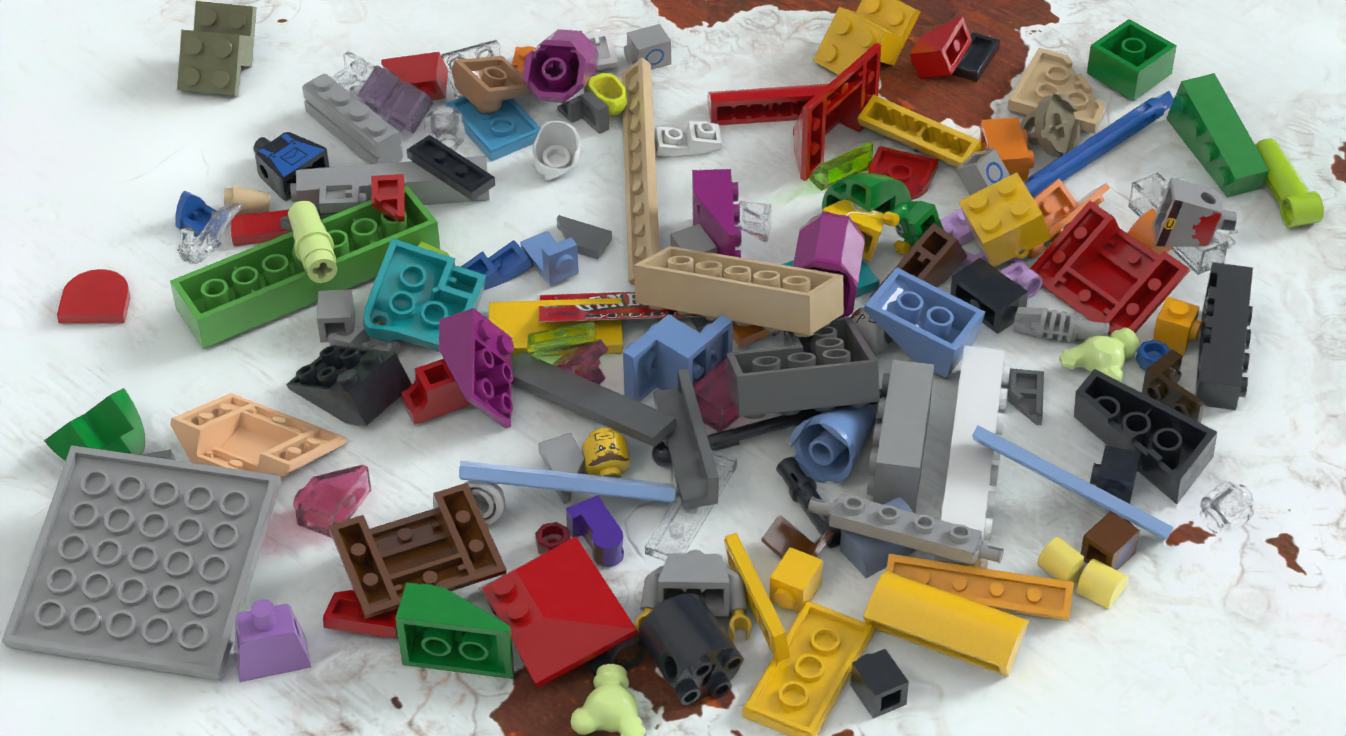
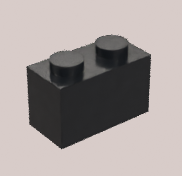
M978 258L952 275L950 294L984 311L982 323L997 334L1014 324L1018 307L1027 306L1028 291L981 258Z

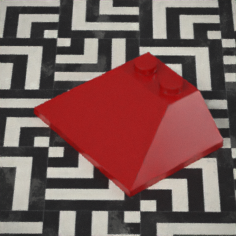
M876 42L803 106L793 128L794 154L800 179L807 181L816 172L815 170L824 163L825 135L839 123L859 133L865 128L859 124L857 118L873 94L878 96L881 44Z
M1090 200L1030 267L1031 270L1042 277L1043 288L1089 321L1110 323L1108 330L1110 336L1112 332L1122 328H1129L1136 333L1190 272L1186 265L1165 251L1158 255L1120 229L1114 216Z
M577 536L479 587L493 614L497 615L499 620L510 625L512 642L537 688L638 634L636 627Z

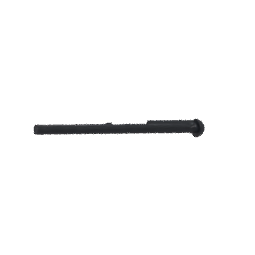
M879 389L880 398L886 397L887 394H881V389ZM871 402L870 405L877 404L879 402ZM814 409L800 410L795 415H780L707 435L711 451L715 452L740 445V440L799 425L801 422L822 413V411ZM661 441L656 447H653L652 458L658 466L669 467L668 451L665 443Z

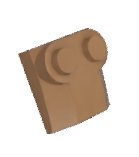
M503 56L459 59L453 62L451 71L455 88L475 105L476 109L480 112L492 113L493 111H498L501 108L502 101L533 93L524 83L523 75L505 60Z

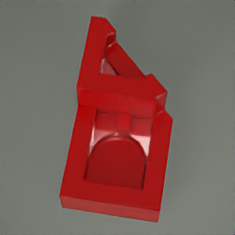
M404 174L371 176L372 207L399 222H405Z

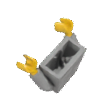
M691 550L687 553H672L668 555L664 566L658 567L646 576L640 606L643 614H640L635 620V627L638 633L645 617L659 603L680 594H695L703 599L714 616H729V613H733L728 629V636L731 641H734L735 628L744 629L746 640L750 638L752 622L748 616L744 615V612L747 611L743 580L739 574L724 565L721 555L704 554L700 550Z

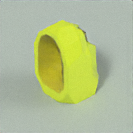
M601 73L590 77L584 87V93L589 92L608 105L610 116L620 114L627 104L626 89L615 75Z

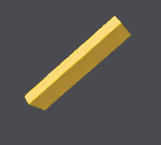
M737 532L725 536L724 544L728 563L731 569L739 574L743 580L746 601L774 659L780 662L790 658L786 632Z

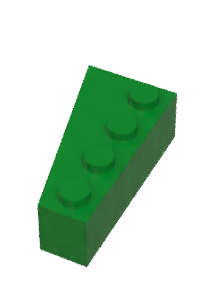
M1215 73L1181 81L1166 117L1167 121L1227 198L1261 189L1270 170Z

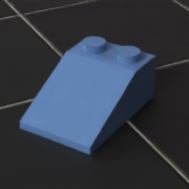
M897 267L864 306V311L915 362L934 364V373L946 379L962 360L964 345L972 346L976 342L985 314L984 311Z

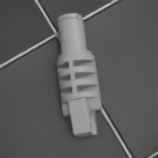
M1018 307L1015 315L1014 330L1039 338L1045 336L1051 340L1057 338V341H1062L1063 339L1067 340L1068 343L1075 342L1076 339L1086 340L1093 336H1107L1110 324L1079 319L1080 316L1076 313L1068 314L1065 311L1057 312L1058 310L1051 311L1047 308Z

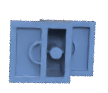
M669 314L660 322L653 324L637 341L630 343L623 351L624 396L640 402L657 387L661 390L678 388V370L688 368L695 395L698 399L728 373L726 353H731L733 348V321L721 315L713 323L707 324L701 333Z

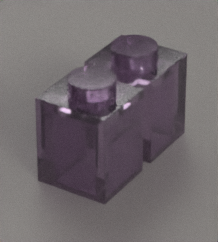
M376 65L358 92L357 97L377 115L381 114L389 118L387 123L396 130L403 132L406 129L414 134L432 107L433 102L423 91L406 81L402 84L399 83V77Z

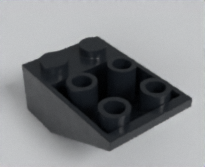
M330 345L324 348L316 360L311 364L301 367L296 372V376L286 384L289 390L344 423L367 426L401 396V392L406 391L412 386L396 352Z

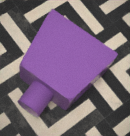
M262 599L252 604L251 611L242 612L236 616L234 652L240 682L311 668L305 634L290 605L281 604L274 606L271 601Z

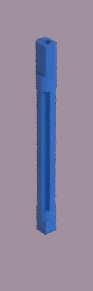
M1170 91L1145 101L1031 175L1027 182L1024 183L1031 196L1035 197L1049 184L1059 178L1061 181H1064L1162 117L1164 112L1171 107L1174 100Z

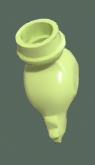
M1122 328L1112 332L1110 337H1089L1079 346L1063 350V354L1059 356V361L1063 367L1070 369L1082 367L1090 372L1096 369L1121 382L1124 360L1134 356L1140 347V342L1132 330Z
M606 664L599 667L593 680L596 689L589 694L583 707L577 708L572 713V729L578 734L583 735L602 729L618 731L621 734L620 736H643L646 733V729L641 726L642 720L638 717L637 700L634 694L627 690L629 686L627 671L616 664Z

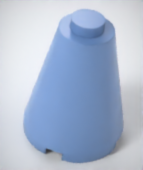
M870 404L862 408H854L849 405L836 406L831 411L822 412L801 422L792 432L790 446L794 445L797 454L794 458L803 472L817 482L825 483L829 480L839 483L844 481L854 470L875 425L876 413Z

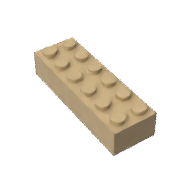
M669 246L634 265L635 302L649 305V308L654 310L671 309L676 310L680 315L698 314L705 316L707 320L715 321L721 315H724L738 326L757 325L763 326L764 330L771 332L790 331L797 337L812 336L814 332L829 325L833 320L844 314L843 275L674 246Z

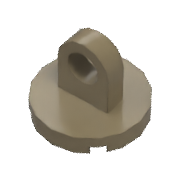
M1063 94L1045 96L1039 102L1036 111L1025 116L1020 124L1022 130L1026 129L1028 142L1035 145L1040 144L1042 149L1053 157L1062 156L1076 147L1080 138L1079 119L1075 120L1073 113L1077 112L1076 107L1070 98Z

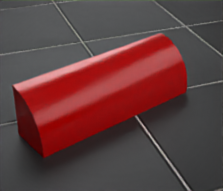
M828 84L710 91L707 95L710 123L719 124L720 126L797 120L803 106Z

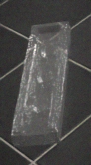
M711 450L719 476V498L737 467V458ZM677 493L675 500L672 501L646 543L645 554L666 561L669 554L686 553L714 505L683 510L679 493Z

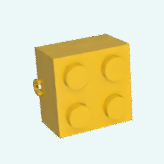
M1017 172L958 201L969 229L991 266L996 267L1016 256L1019 259L1025 258L1029 253L1028 250L1052 239L1041 210ZM1023 249L1024 252L1019 254V250Z

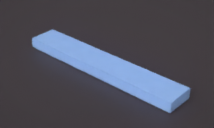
M977 425L972 434L974 441L1164 540L1168 539L1174 528Z
M460 461L459 466L460 480L670 503L675 500L676 488L670 483Z

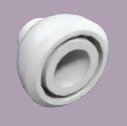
M466 481L465 483H468L486 525L495 523L501 517L505 508V495L502 488L496 483Z

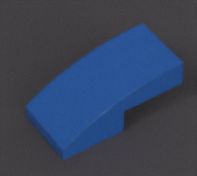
M512 240L489 258L482 251L461 267L486 275L484 290H487L517 277L533 267V264L517 242Z

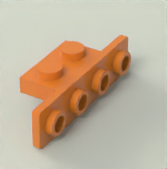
M1060 178L1038 193L1033 199L1046 221L1052 238L1049 242L1052 243L1064 230L1063 227L1074 219L1089 200L1096 205L1101 204L1104 201L1102 195L1110 189V186L1107 183L1088 193L1079 202L1075 201ZM1044 243L1028 250L1027 256L1033 259L1044 252L1047 247ZM1021 249L1018 253L1022 254L1024 250Z

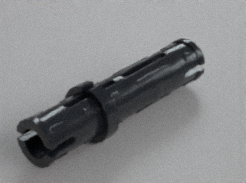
M794 457L783 459L777 465L776 471L788 486L790 497L793 501L799 502L820 535H823L828 530L833 533L826 543L829 548L840 546L841 529L829 526L827 516L822 515L825 519V522H823L818 514L808 512L811 497L823 500L816 491L817 485L815 481L805 475ZM799 482L807 492L806 496L798 486Z

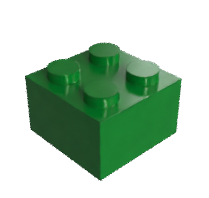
M1128 19L1091 44L1087 74L1135 101L1172 74L1177 45Z

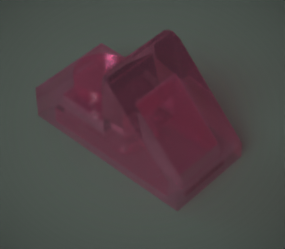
M599 339L566 352L552 365L600 385L605 380V375L598 367L601 364L599 358L608 351V348Z

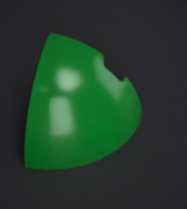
M861 173L842 178L832 184L824 194L822 209L845 199L852 201L868 212L877 209L884 214L894 210L900 203L911 202V196L906 185L897 179L877 173Z
M122 388L107 396L85 414L66 423L46 438L44 442L65 461L71 445L142 455L145 449V431L132 399L126 390Z

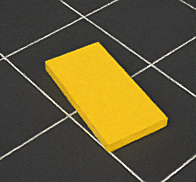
M621 298L489 302V320L512 337L514 345L512 357H517L521 352L531 356L623 353L622 319L539 322V306L621 304ZM584 343H594L593 345L565 349L560 351L540 352Z
M806 601L786 634L790 658L777 662L774 657L772 658L744 705L742 717L789 736H818L851 677L852 662L857 661L858 658L863 656L875 634V626Z

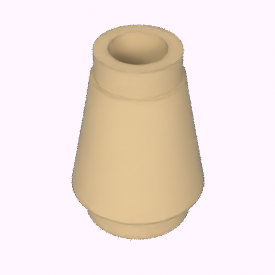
M235 185L232 188H224V213H232V216L263 211L269 212L270 193Z

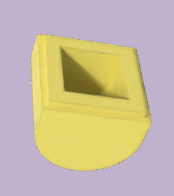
M1056 536L1041 551L1037 564L1054 579L1074 582L1075 585L1078 583L1084 569V556L1060 537Z
M1092 559L1086 565L1079 578L1076 593L1109 609L1127 586L1128 576L1096 559Z

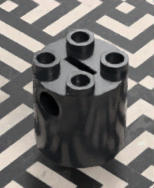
M680 594L664 600L654 607L640 625L638 638L681 704L689 705L709 695H712L713 698H720L731 690L732 684L730 681L740 669L744 658L701 597L695 594Z

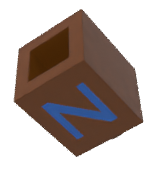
M1110 511L1084 534L1081 548L1084 562L1088 564L1092 559H1096L1118 570L1136 553L1140 530L1128 520L1122 519Z

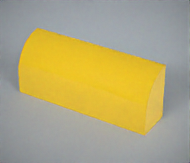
M885 571L879 578L863 615L865 623L875 626V630L1007 677L1010 674L1029 620Z

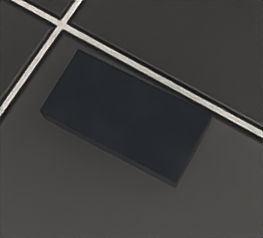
M972 32L970 35L972 42L952 75L978 82L999 50L1000 40Z

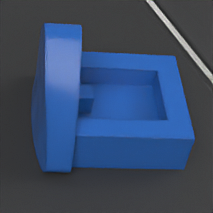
M188 191L182 192L175 215V226L178 229L185 230L206 243L228 227L225 215L206 205L205 201Z

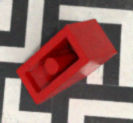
M963 16L956 17L919 38L910 52L911 63L916 68L919 78L952 75L972 42Z
M439 52L381 60V65L391 83L414 101L430 102L446 99L448 68Z

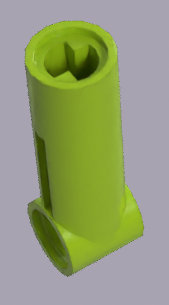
M1270 138L1257 142L1255 146L1270 170L1264 182L1280 205V214L1285 226L1292 228L1321 222L1324 216V206L1320 195L1316 191L1309 192L1276 140Z

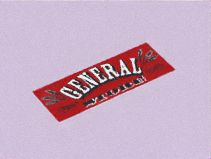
M635 292L540 295V300L621 298V304L539 306V322L665 318L668 314L672 317H704L698 314L680 315L676 310L651 309L649 305L635 302Z

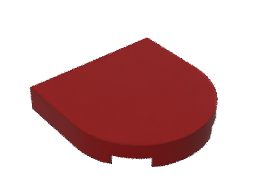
M879 146L871 161L868 173L882 174L901 181L908 188L911 200H914L928 191L938 169L939 160Z
M106 269L90 270L75 276L63 289L57 311L58 322L125 323L130 302V291L126 279L121 274Z

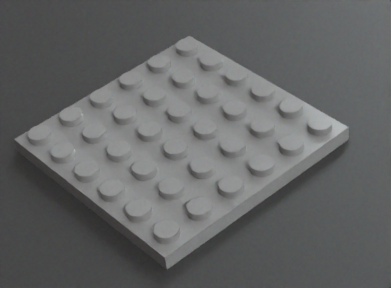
M71 445L2 642L9 648L221 681L235 637L236 616L243 611L280 489L281 480L279 475Z

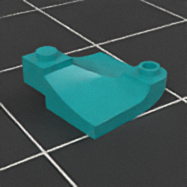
M392 238L364 309V331L370 337L387 343L393 340H401L440 352L439 319L472 308L477 309L485 288L486 275L456 266L455 258ZM376 322H382L385 324V326L374 324Z

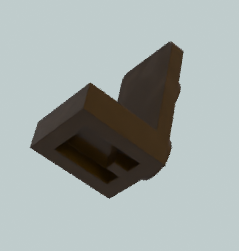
M1171 349L1146 369L1142 393L1201 423L1205 403L1177 384L1182 376L1180 368L1183 356Z

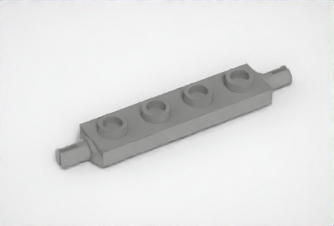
M840 494L839 498L832 503L811 497L808 512L827 516L829 526L968 564L974 563L978 558L1000 564L1003 557L1004 548L984 544L982 531L965 525L953 524L928 515L912 513L894 506L882 505L857 496Z

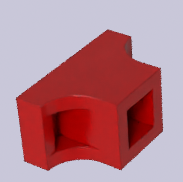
M444 358L414 368V383L409 389L401 392L402 402L414 425L472 405L465 399Z

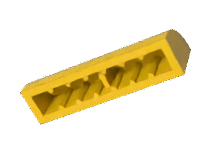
M874 94L857 118L861 126L956 168L974 152L982 151L980 140Z

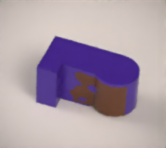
M597 495L566 508V521L572 538L575 536L577 538L580 536L585 538L592 549L594 561L603 567H612L621 563L624 558L622 547L623 532L600 497Z

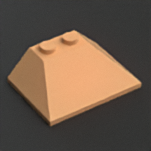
M233 393L171 418L170 422L191 463L279 475L280 479L345 445L347 440L344 436Z

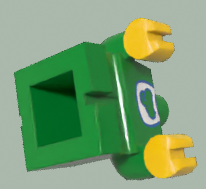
M923 201L900 203L894 210H890L883 215V220H886L884 223L894 226L897 234L905 239L904 241L897 240L893 245L897 249L895 252L906 255L910 251V248L916 244L933 223L944 230L935 205Z

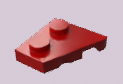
M354 590L334 592L323 615V627L396 639L398 632L395 618L398 609L365 619Z

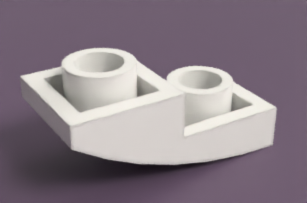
M688 121L686 130L656 126L654 132L656 156H692L721 149L722 146L719 124L706 121Z

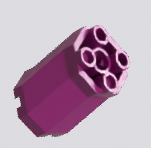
M558 29L538 44L534 51H530L525 56L522 79L539 101L565 103L586 86L590 77L596 76L598 50L582 31Z
M822 212L800 227L793 267L843 275L844 314L838 318H844L851 315L854 310L865 237L860 232L857 224L849 216Z

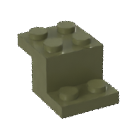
M196 1L194 29H181L177 90L239 96L241 66L252 67L257 7Z

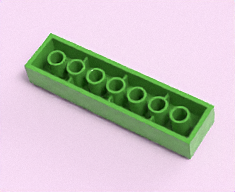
M406 185L405 222H399L373 208L372 199L321 220L326 231L334 241L333 251L336 256L337 273L330 281L317 283L309 278L302 262L295 254V241L292 231L170 280L176 310L202 348H207L318 302V291L346 290L377 277L392 238L418 246L422 241L440 249L437 220Z

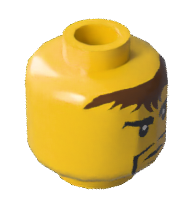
M596 429L583 442L582 453L588 475L621 478V475L629 469L631 460L627 441L622 434L615 432L614 429Z

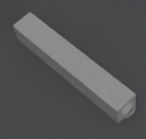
M486 156L465 157L487 172ZM412 161L296 170V183H291L292 202L310 201L314 205L319 204L320 182L359 180L360 193H366L367 201L372 199L371 176L404 174L405 186L408 185L423 205L471 202V200ZM489 190L473 201L490 200Z

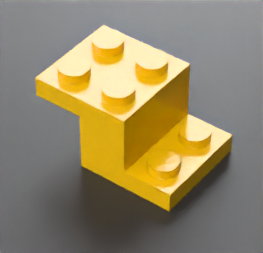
M862 0L856 12L839 7L813 61L840 75L877 42L881 44L880 62L894 66L920 11L899 0Z

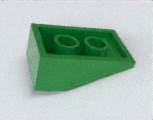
M406 583L395 618L402 665L509 679L514 678L515 670L510 625L444 587L430 584Z

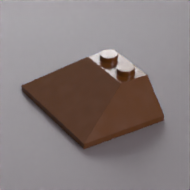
M468 483L433 493V509L377 527L369 529L364 515L328 525L365 619L398 609L406 583L430 584L454 591L507 573V569Z

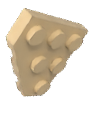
M1038 48L1008 99L1007 109L1028 115L1036 111L1039 102L1045 96L1063 94L1069 97L1076 107L1077 112L1073 113L1075 120L1079 119L1080 131L1095 134L1105 116L1106 106L1101 99L1096 100L1091 93L1092 87L1081 73L1077 74L1072 68L1073 62L1067 55Z

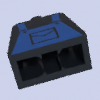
M285 132L272 141L261 137L253 146L258 175L286 202L291 199V183H296V170L329 167L327 148L291 132Z

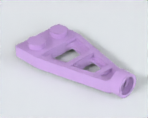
M961 208L941 219L944 230L955 237L961 246L975 238L967 225ZM983 251L976 255L966 252L968 257L962 262L960 267L965 268L978 258L983 259L987 263L989 261ZM1017 256L1008 260L1007 262L1010 265L999 271L1027 290L1028 298L1033 297L1042 286V277L1029 269Z

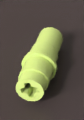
M299 201L293 204L288 211V218L295 241V254L302 262L303 268L312 281L317 283L328 282L337 273L333 238L321 222L316 206L310 201Z

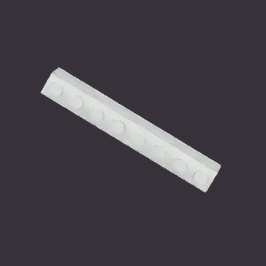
M964 345L941 520L982 531L983 540L990 541L993 519L986 518V513L994 512L996 492L989 491V486H997L999 465H992V460L999 461L1000 454L974 441L972 434L977 425L994 434H1003L1005 414H999L998 409L1005 410L1008 389H1001V384L1008 385L1010 365L1004 364L1005 350ZM936 555V561L979 568H987L988 560L978 558L974 563L968 564Z

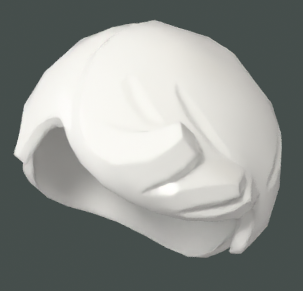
M555 120L545 123L539 130L533 144L534 166L539 174H543L547 181L564 175L573 169L581 153L580 137L577 130L571 124L563 121L558 122Z

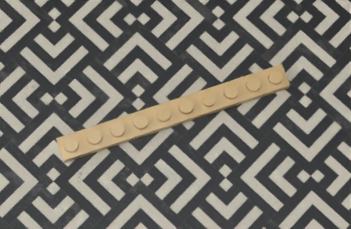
M640 58L621 74V83L626 89L627 104L623 110L628 281L634 286V265L660 251L651 64L644 58Z

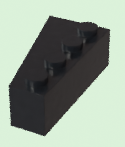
M1212 262L1202 309V327L1200 330L1195 396L1204 401V406L1236 411L1239 397L1245 398L1248 377H1243L1242 375L1248 371L1250 353H1245V349H1249L1251 329H1247V326L1251 324L1253 306H1249L1253 267Z
M1096 369L1089 374L1076 390L1074 417L1107 446L1140 452L1138 472L1176 504L1179 503L1214 457L1217 431Z

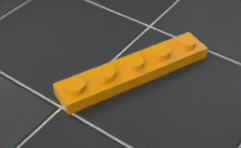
M888 555L886 568L888 572L1000 611L1069 621L1074 582L902 555Z

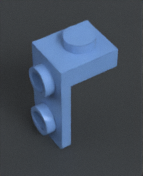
M543 232L520 242L523 252L550 285L579 274L578 247L571 237L557 243L549 232Z

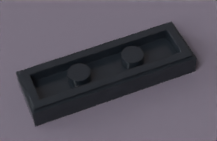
M428 135L406 150L409 160L471 201L495 186V177L431 135Z

